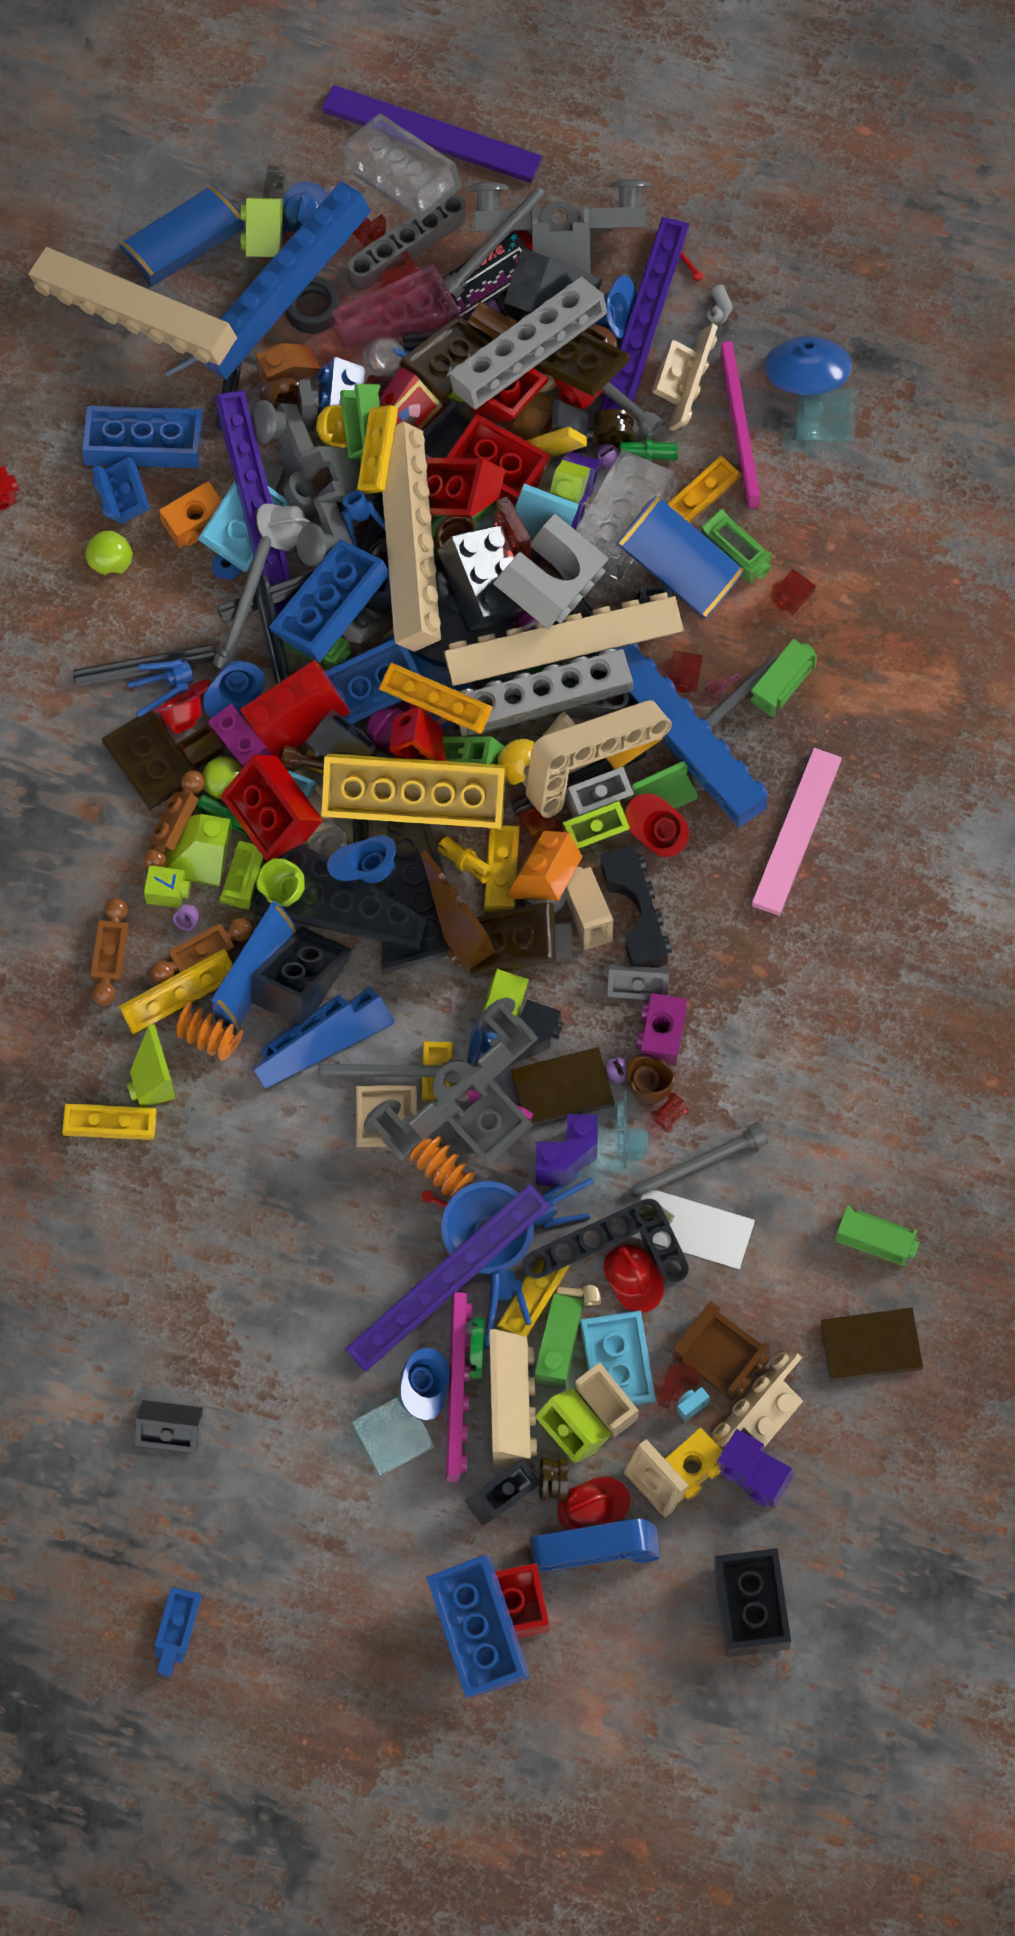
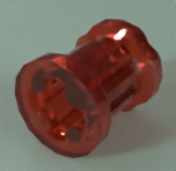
M671 1092L668 1095V1100L658 1111L653 1110L650 1114L653 1121L659 1127L670 1133L673 1130L672 1125L683 1114L687 1115L691 1110L682 1098Z

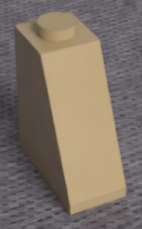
M577 867L565 888V892L583 949L587 950L613 941V918L591 867L585 869Z

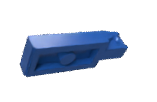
M171 1586L154 1646L156 1649L154 1656L160 1658L157 1670L158 1676L171 1679L175 1662L183 1663L203 1596L201 1593Z

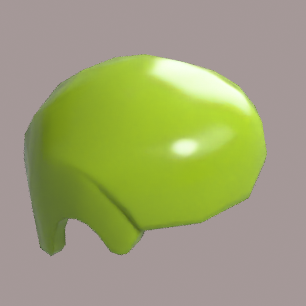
M114 531L97 533L88 541L85 552L89 566L103 575L111 572L123 573L131 564L133 551L128 541Z
M227 756L213 759L207 763L202 772L205 780L203 790L214 800L223 801L220 797L221 794L241 771L243 766L237 760Z
M273 858L265 863L259 871L257 889L267 898L268 902L272 903L274 901L281 907H287L296 902L305 890L304 874L292 862Z

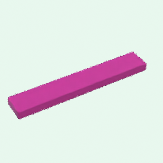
M727 341L721 344L720 358L746 504L749 509L759 508L760 493L733 342Z

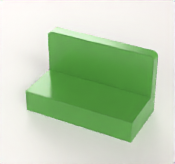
M685 761L645 778L631 787L634 793L631 799L645 793L656 794L675 809L697 799L698 794L687 775L688 766Z

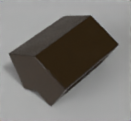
M208 724L177 743L194 770L199 769L225 753L224 745L219 740L216 732Z

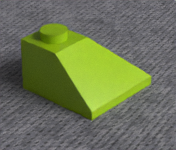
M204 814L190 816L174 851H167L166 853L167 862L165 868L185 870L187 881L220 887L233 834L231 820Z
M155 1024L148 1025L130 1070L132 1082L127 1083L131 1100L138 1099L140 1107H149L176 1099Z

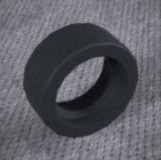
M314 277L286 310L287 319L294 328L303 333L316 334L326 331L333 326L339 315L338 293L332 283L324 278ZM316 293L328 299L329 308L320 316L307 317L297 312L295 307L296 301L305 294Z

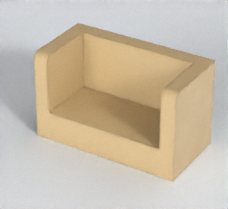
M600 1362L575 1381V1391L612 1433L611 1436L613 1438L638 1420L639 1410Z

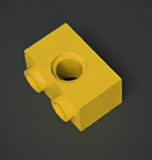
M701 1427L665 1458L670 1466L689 1485L679 1503L685 1497L691 1500L702 1489L700 1484L708 1477L714 1479L721 1472L718 1468L717 1460L722 1453V1449ZM693 1461L698 1463L701 1469L697 1473L691 1474L685 1471L683 1468L684 1464Z

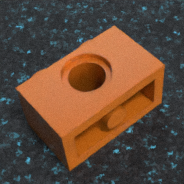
M208 481L159 509L161 523L179 549L185 545H193L199 541L197 538L222 500ZM195 514L202 516L198 520L189 519L192 515Z

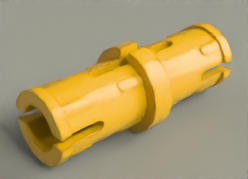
M449 836L441 840L439 845L443 848L438 847V853L454 862L457 869L470 873L481 883H486L492 877L491 873H494V868L479 859L472 849H465Z

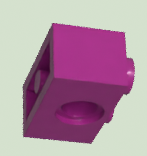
M232 704L208 721L218 737L243 767L253 755H271Z
M651 993L650 1003L644 1002L641 1020L646 1021L645 1031L639 1030L636 1048L641 1049V1054L652 1056L653 1059L661 1058L667 1064L677 1065L687 999ZM658 1024H663L669 1030L665 1033H657L653 1028Z

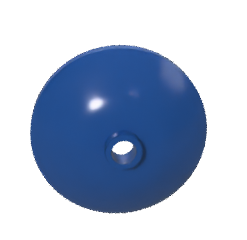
M801 336L788 339L774 347L765 360V372L768 379L776 387L800 395L822 394L840 387L849 378L852 367L851 358L844 348L829 339L816 336Z
M494 1181L472 1183L458 1191L448 1202L441 1223L443 1242L449 1254L451 1255L519 1193L508 1185ZM534 1223L478 1273L492 1274L495 1270H507L516 1265L524 1257L531 1245Z

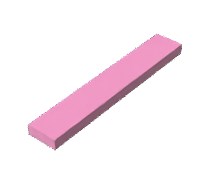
M817 748L813 749L753 899V907L778 916L781 915L842 762V757Z

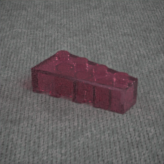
M432 264L332 311L331 326L343 348L402 337L404 333L440 329L458 315L460 316V311L435 265Z

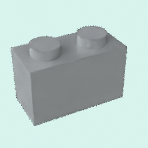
M621 767L568 787L566 789L565 801L573 819L617 801H624L634 795L625 770Z

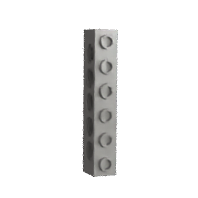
M582 276L572 284L567 285L561 292L550 300L545 301L539 308L523 317L510 329L501 333L488 345L479 349L474 355L450 371L449 376L453 392L476 410L605 316L607 309L604 294Z
M607 649L600 652L599 656L589 659L587 657H578L570 662L571 664L560 667L559 665H550L543 668L542 672L536 674L522 673L515 676L511 681L504 683L493 681L486 684L485 688L475 691L473 689H465L460 691V693L492 705L493 709L482 733H486L633 691V680L624 650ZM595 671H603L607 674L601 680L591 677ZM567 679H575L578 684L573 688H567L563 685V682ZM538 687H546L550 690L544 696H538L534 693ZM510 695H518L521 698L516 704H509L505 701ZM458 725L462 737L479 735L472 730Z

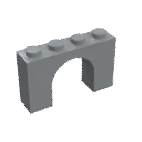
M556 514L541 528L529 546L550 562L559 571L563 580L548 575L519 552L493 583L547 629L555 621H558L560 624L564 621L582 598L587 595L591 588L605 574L606 570L602 567L609 559Z

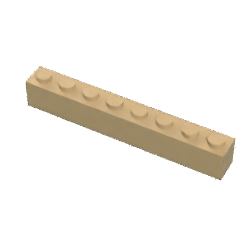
M48 247L44 249L28 273L35 284L34 288L39 293L45 296L49 294L56 296L66 305L75 304L87 314L93 315L96 313L101 315L111 324L120 323L134 334H139V332L146 334L152 341L158 344L162 342L167 343L179 353L184 354L188 352L193 354L196 359L203 363H208L209 361L220 365L237 339L228 322Z
M402 422L395 426L386 490L382 494L394 639L396 644L415 652L441 640V622L438 610L436 567L433 552L434 542L432 539L429 488L426 472L427 463L424 449L425 439L423 431L406 422Z
M667 592L650 596L651 602L639 604L638 599L621 603L622 609L611 611L610 606L592 610L594 616L582 618L581 613L569 615L564 619V623L552 625L549 629L541 623H536V629L524 632V627L507 630L506 637L496 639L495 634L478 637V643L467 646L466 640L449 644L450 650L443 653L451 686L463 685L680 633L684 630L676 596L668 598Z

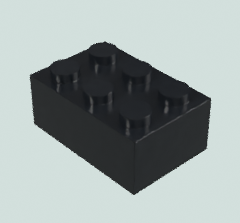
M502 526L452 536L438 550L469 631L518 620L527 612L493 584L514 558Z
M778 1548L715 1556L713 1565L726 1657L790 1650L791 1635Z

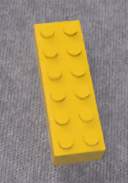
M327 754L324 757L321 817L501 829L504 817L507 765Z

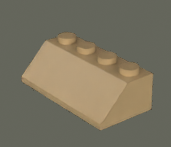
M490 1329L493 1467H511L522 1458L528 1466H531V1456H537L536 1437L530 1438V1426H536V1407H529V1396H535V1377H528V1365H534V1347H528L526 1336L496 1329Z

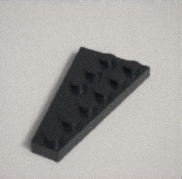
M387 822V836L394 841L396 854L393 859L395 869L385 879L384 894L426 918L429 925L421 951L382 942L381 974L447 956L445 951L449 947L444 939L421 853L426 850L445 875L430 824Z
M304 843L276 858L292 862L304 874L305 890L302 895L290 906L282 907L292 922L419 951L422 950L429 925L426 918L400 902H396L361 879L351 881L335 879L327 870V861L329 859L310 849ZM264 859L262 866H263L265 863H267L268 861H266V860ZM256 884L249 910L252 913L264 915L271 903L258 891Z

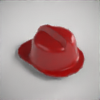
M204 679L189 685L188 691L175 695L164 704L154 708L152 712H159L166 725L176 734L192 728L202 716L200 695L210 686L211 681Z
M649 793L638 795L629 802L625 810V817L630 827L629 830L649 850L662 857L675 856L684 850L689 840L690 831L688 823L675 808L663 798Z
M627 1244L617 1246L608 1252L604 1259L603 1271L623 1307L632 1312L641 1311V1313L649 1312L656 1308L663 1298L664 1285L650 1256L642 1248Z
M606 1476L594 1478L568 1490L566 1502H558L557 1515L559 1522L565 1530L618 1522L629 1511L631 1501L629 1491L622 1482Z

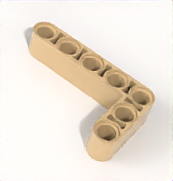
M649 700L541 737L532 748L526 797L543 817L550 818L555 816L564 805L569 770L658 740L670 731L672 722L654 701Z

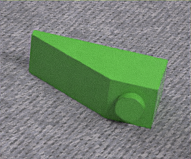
M491 736L443 737L445 759L449 762L497 765L498 755L505 747Z
M558 1294L553 1295L535 1372L536 1384L566 1389L584 1299Z

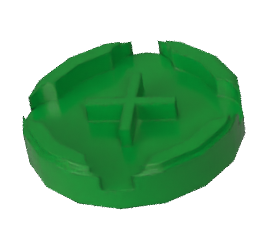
M473 1317L471 1325L477 1326V1328H472L470 1362L476 1371L470 1370V1378L472 1380H483L484 1317Z

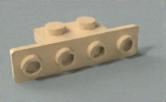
M713 323L700 331L694 350L675 340L667 344L652 393L675 404L668 429L671 431L687 425L692 417L693 412L690 409L700 392L701 386L699 382L701 376L704 375L709 365L707 357L717 341L715 333L718 326Z
M785 1350L776 1355L771 1362L769 1370L753 1382L752 1390L748 1395L739 1400L733 1406L732 1414L727 1420L720 1423L713 1430L711 1439L722 1450H724L736 1429L743 1430L747 1435L764 1444L765 1448L801 1405L803 1400L783 1381L802 1358L797 1352Z

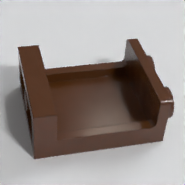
M711 1301L677 1342L672 1352L673 1358L731 1401L737 1393L742 1396L752 1383L749 1379L755 1370L761 1372L771 1358L768 1355L769 1344L764 1342L762 1345L720 1314V1307Z

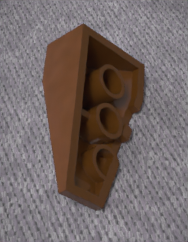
M425 850L421 853L444 939L449 947L445 952L454 966L460 964L466 972L496 951L485 929L467 904L463 903L452 885H448L449 882Z

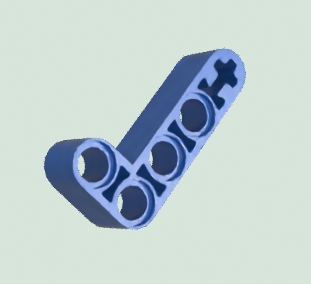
M645 1519L626 1520L530 1538L532 1564L537 1563L538 1572H551L622 1559H629L635 1563L652 1562L660 1559L657 1527Z

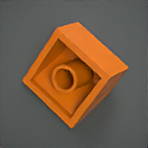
M543 831L506 895L509 899L559 901L582 859V855L570 833Z

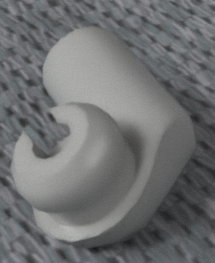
M718 285L711 290L716 305L711 311L708 310L707 318L715 325L724 323L733 310L724 285Z

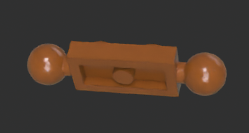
M198 771L186 772L181 779L182 792H174L166 802L165 811L160 821L154 827L153 836L149 842L154 849L148 850L143 856V865L147 870L149 865L165 867L167 862L166 850L174 851L199 800L194 794L199 793L204 788V777Z
M121 898L108 900L104 907V913L109 920L98 921L90 977L91 980L99 981L92 990V998L95 1003L101 1006L111 1004L116 997L115 988L111 983L122 982L129 923L120 922L128 913V906Z
M237 918L231 923L227 931L219 923L168 951L172 961H158L153 964L150 970L152 980L160 984L173 977L175 972L178 971L180 973L222 949H225L228 955L236 951L232 941L244 942L250 939L253 934L252 923L245 918Z

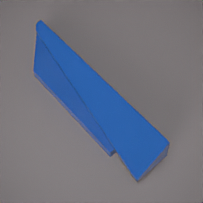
M370 987L363 990L349 1003L338 994L318 1008L302 1025H293L267 1043L261 1051L264 1060L252 1069L262 1085L268 1088L393 1025L394 1019L382 998Z

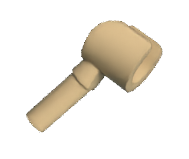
M594 1285L584 1286L583 1289L558 1287L557 1293L559 1295L584 1297L585 1306H598L601 1304V1294Z

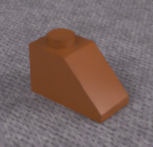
M280 343L255 354L257 371L264 384L282 377L293 378L299 381L318 373L321 368L309 345Z

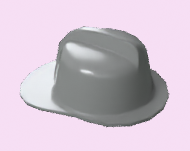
M269 503L262 504L258 508L256 515L257 526L261 536H268L271 539V547L288 552H293L296 549L297 538L301 529L307 524H314L313 521L306 519L303 511L298 506L282 507Z

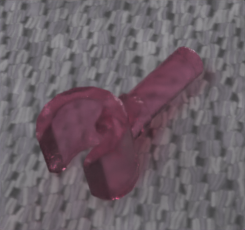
M737 672L721 682L710 680L705 684V691L707 692L714 687L718 688L719 690L711 695L712 700L718 701L723 696V690L742 679L743 675L741 672Z

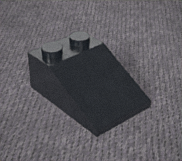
M523 248L503 305L530 314L581 276L598 290L603 279Z
M301 926L251 975V1003L302 1025L321 1005L351 956L352 949Z

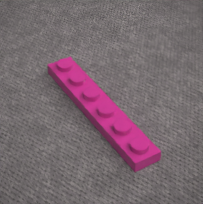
M459 1292L454 1293L451 1302L445 1482H458L461 1473H466L467 1454H462V1442L467 1443L468 1424H463V1412H468L469 1393H464V1382H469L470 1363H465V1352H470L471 1333H466V1322H471L472 1303H467V1293Z

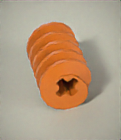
M189 1001L178 1018L176 1037L179 1039L186 1037V1042L190 1045L196 1043L199 1050L207 1048L208 1055L214 1056L217 1054L219 1061L227 1060L240 1044L243 1037V1029L234 1035V1024H230L226 1029H223V1018H220L214 1024L212 1023L214 1013L210 1012L203 1018V1008L199 1007L193 1013L191 1011L193 1002Z
M441 1136L433 1140L427 1138L414 1148L409 1156V1160L412 1162L417 1161V1168L425 1170L427 1178H434L433 1184L436 1187L443 1186L442 1193L445 1196L451 1195V1200L458 1191L472 1184L476 1171L472 1170L465 1174L464 1170L468 1163L465 1161L456 1165L459 1154L455 1153L448 1157L447 1154L451 1146L448 1144L440 1148Z

